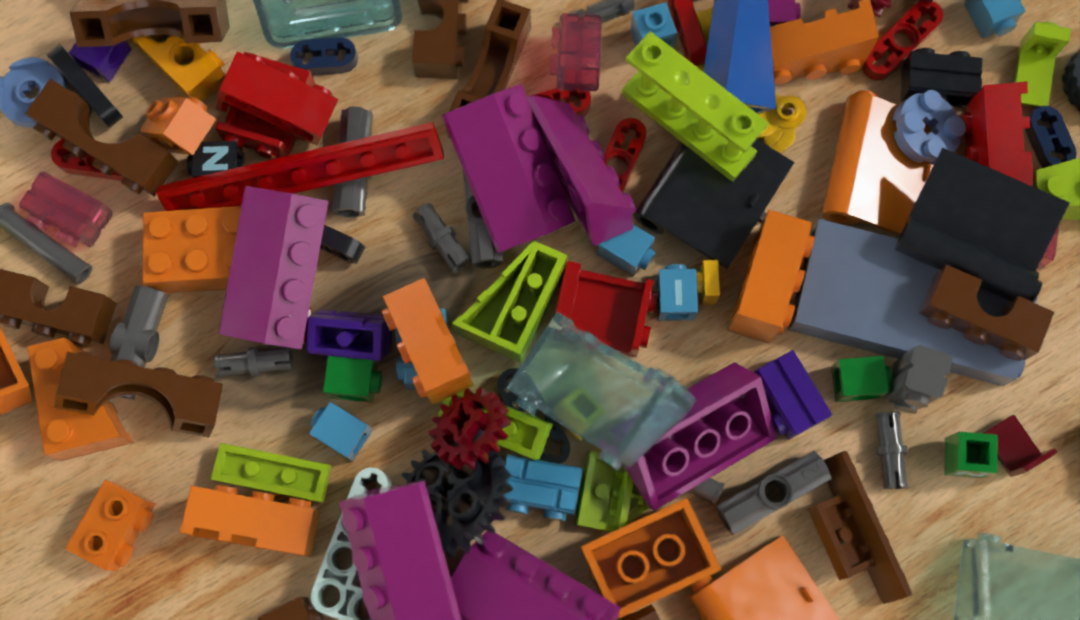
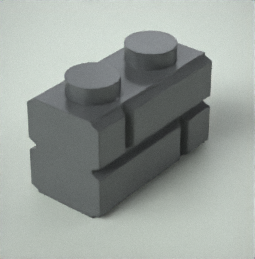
M922 345L914 346L894 361L892 387L889 388V393L885 395V398L888 402L895 403V409L906 413L915 414L918 409L928 407V404L941 398L944 394L947 382L945 376L949 374L952 357L948 353Z

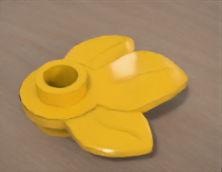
M775 93L776 109L759 114L769 122V126L758 138H764V144L782 153L794 143L796 128L804 123L807 117V108L803 100L797 96L788 95L781 97ZM792 107L795 109L794 113L789 116L782 114L786 108Z

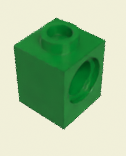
M328 356L323 393L329 399L373 403L374 393L379 394L381 391L382 371H377L378 367L373 360Z
M884 356L839 359L831 366L835 402L880 399L888 394L889 388L892 387V372L889 366H885Z

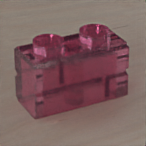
M562 13L560 15L559 27H552V49H558V54H551L550 75H557V88L559 90L575 91L578 88L580 91L596 92L599 89L602 17L600 15L583 14V16L574 13Z
M44 171L38 174L31 185V190L26 192L19 203V207L29 214L26 221L43 231H46L49 226L59 231L56 237L75 248L79 242L89 248L93 247L101 235V230L106 227L113 216V211L103 202Z

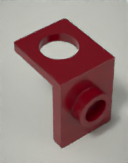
M1015 415L1009 416L982 433L998 435V460L1010 477L1027 473L1058 453L1055 448L1040 452Z

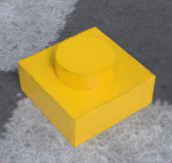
M704 260L699 272H696L697 294H700L701 305H715L720 297L718 260Z

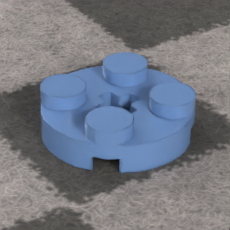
M31 57L14 62L8 67L10 71L6 73L5 77L2 78L0 76V110L15 125L26 128H33L36 124L25 114L36 99V97L33 99L25 97L26 93L31 92V87L36 86L41 92L51 78L69 90L67 79L55 66L44 59Z
M934 90L914 94L900 103L893 114V121L896 120L897 131L893 134L898 147L908 158L919 163L927 161L934 164L941 148L955 153L959 147L960 138L966 130L964 121L957 116L952 106ZM924 122L931 128L929 134H926L923 130L926 126Z

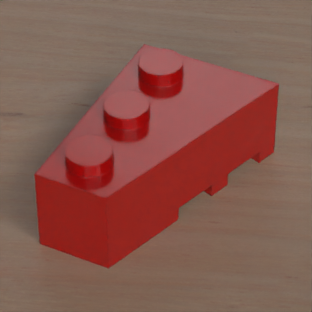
M237 51L219 88L216 109L225 113L228 107L247 113L245 116L247 121L257 123L258 118L275 125V129L278 132L318 146L339 99L333 97L332 92L323 86L316 84L310 86L299 81V77L289 70L279 69L278 71L265 65V60L255 54L246 53L244 55Z
M1028 82L984 85L959 116L964 121L966 127L964 135L967 147L964 157L1034 187L1032 151L1024 152L1023 129L1030 128V116L1022 117L1021 94L1028 93Z

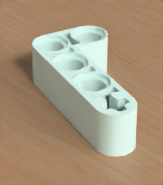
M365 468L355 477L347 499L368 492L369 490L365 488L367 481L374 482L376 477L377 482L382 485V488L392 486L391 480L384 472L377 468ZM341 513L312 588L311 601L316 610L339 620H364L358 611L359 605L363 601V590L357 586L359 582L357 568L353 563L349 569L342 570L337 564L338 554L343 549H351ZM335 585L340 591V601L337 605L330 608L323 601V593L326 588Z

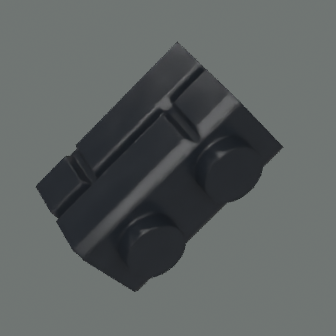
M918 48L915 51H910L902 65L900 100L903 102L914 94L934 90L951 106L966 108L982 88V58L970 57V53L966 51H955L949 55L937 54L931 48Z

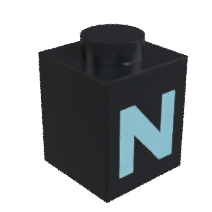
M236 141L201 142L195 153L187 157L188 174L193 178L244 166V152Z

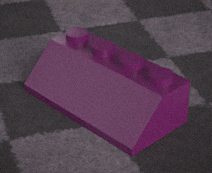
M522 84L496 92L441 115L497 253L549 234L575 222L574 215Z
M534 95L527 97L566 198L593 247L632 230V214L636 212L634 203L628 192L622 194L618 187L620 186L619 178L612 166L606 167L603 162L604 154L597 140H590L588 136L590 134L584 117L582 115L576 116L571 105L568 103Z
M245 186L218 334L264 344L302 349L329 201Z
M736 362L611 431L622 465L653 511L777 439L761 376Z
M425 481L377 488L339 502L342 511V522L347 530L353 553V563L358 571L363 590V601L368 609L370 620H461Z
M487 531L482 535L484 543L480 545L475 542L470 547V552L465 553L451 578L461 620H617L621 607L499 534Z

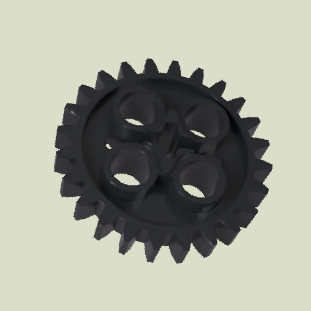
M455 443L452 444L453 447H458ZM424 449L422 451L424 460L421 463L412 460L410 463L414 471L412 473H402L401 475L407 481L406 484L425 481L443 552L445 551L451 557H455L458 546L466 553L470 552V541L472 540L482 545L484 543L482 533L485 530L493 534L496 532L491 524L493 520L505 519L499 511L500 507L511 505V502L504 495L513 491V487L507 481L511 477V473L505 467L506 462L498 453L492 450L488 453L489 462L486 464L481 459H478L474 469H470L464 463L463 467L459 470L452 464L447 465L437 456L438 453L436 451L430 454Z

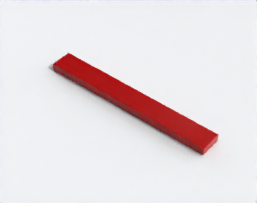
M434 122L161 185L158 186L156 194L165 211L237 207L242 205L245 186L295 194L443 160L444 150Z

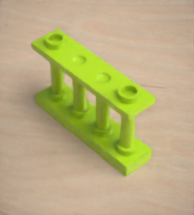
M650 31L626 57V62L637 69L638 72L622 88L621 95L733 182L756 156L757 150L751 145L769 126V122Z

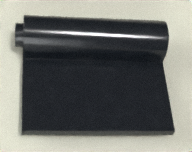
M757 139L751 145L757 150L756 156L732 182L680 142L639 204L633 217L640 225L651 232L663 234L667 231L711 260H718L719 265L728 269L795 162Z
M941 148L894 249L936 269L941 270L947 264L982 280L979 288L1006 300L1012 301L1020 296L1033 302L1040 293L1043 284L1038 280L1039 272L1036 269L1070 202L945 148Z

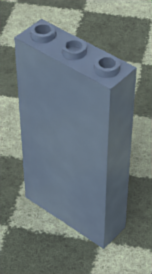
M818 219L811 230L810 235L814 236L815 240L809 257H805L802 270L805 271L800 290L796 294L795 309L788 330L897 359L914 346L922 345L948 353L952 357L950 373L1000 386H1005L1022 375L1025 360L1009 359L1000 354V349L987 343L980 345L970 342L964 337V333L953 328L943 329L934 326L928 321V317L919 314L934 276L940 271L939 269L896 251L894 248L898 240L897 238ZM979 288L977 293L979 306L985 313L991 316L1000 317L1005 305L1010 302Z

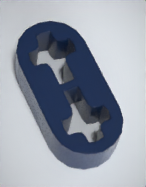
M342 37L299 41L292 47L290 52L293 66L311 71L312 76L347 73L353 70L358 63L355 45L351 40ZM339 50H345L347 53L343 61H338L336 57L339 55ZM310 52L312 57L308 64H304L302 59L305 58V53Z
M1040 106L1029 115L1030 128H1026L1025 131L1041 167L1045 168L1076 159L1075 145L1059 111L1050 106ZM1039 119L1042 122L1048 121L1050 126L1048 128L1038 126L1037 121ZM1053 151L1055 153H1062L1064 158L1061 161L1059 158H1052L1051 153Z

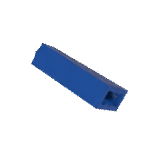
M714 0L704 73L757 114L776 109L768 0Z

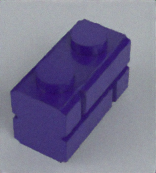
M320 309L316 314L314 313L309 316L307 351L310 354L381 361L385 355L391 352L392 330L390 331L383 315L346 311L337 313L336 310Z
M794 350L753 372L761 376L768 406L772 413L773 426L779 436L784 434L789 441L832 416L831 411Z

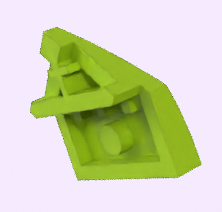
M592 450L587 451L574 526L611 533L626 526L643 512L651 509L625 470L619 456Z

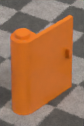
M859 90L847 97L822 217L827 221L842 225H854L863 222L899 236L934 164L927 161L921 163L913 161L900 150L893 134L897 131L896 120L893 121V114L898 105L877 97L872 91ZM924 122L926 126L923 130L926 134H929L931 128Z
M783 535L722 576L713 579L710 575L691 585L694 593L688 597L703 620H840Z

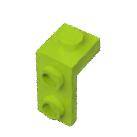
M1035 22L1020 40L1014 82H1028V93L1021 94L1022 106L1037 109L1040 106L1049 105L1055 58L1069 43L1070 28L1060 27L1053 22Z

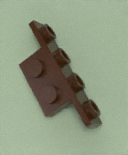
M842 451L823 460L832 478L827 483L834 497L807 509L839 581L867 570L883 604L911 596L912 591L905 574L898 563L888 537L880 524L848 452Z

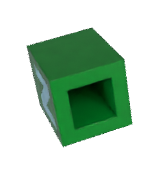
M957 432L945 438L944 475L985 478L998 473V435Z

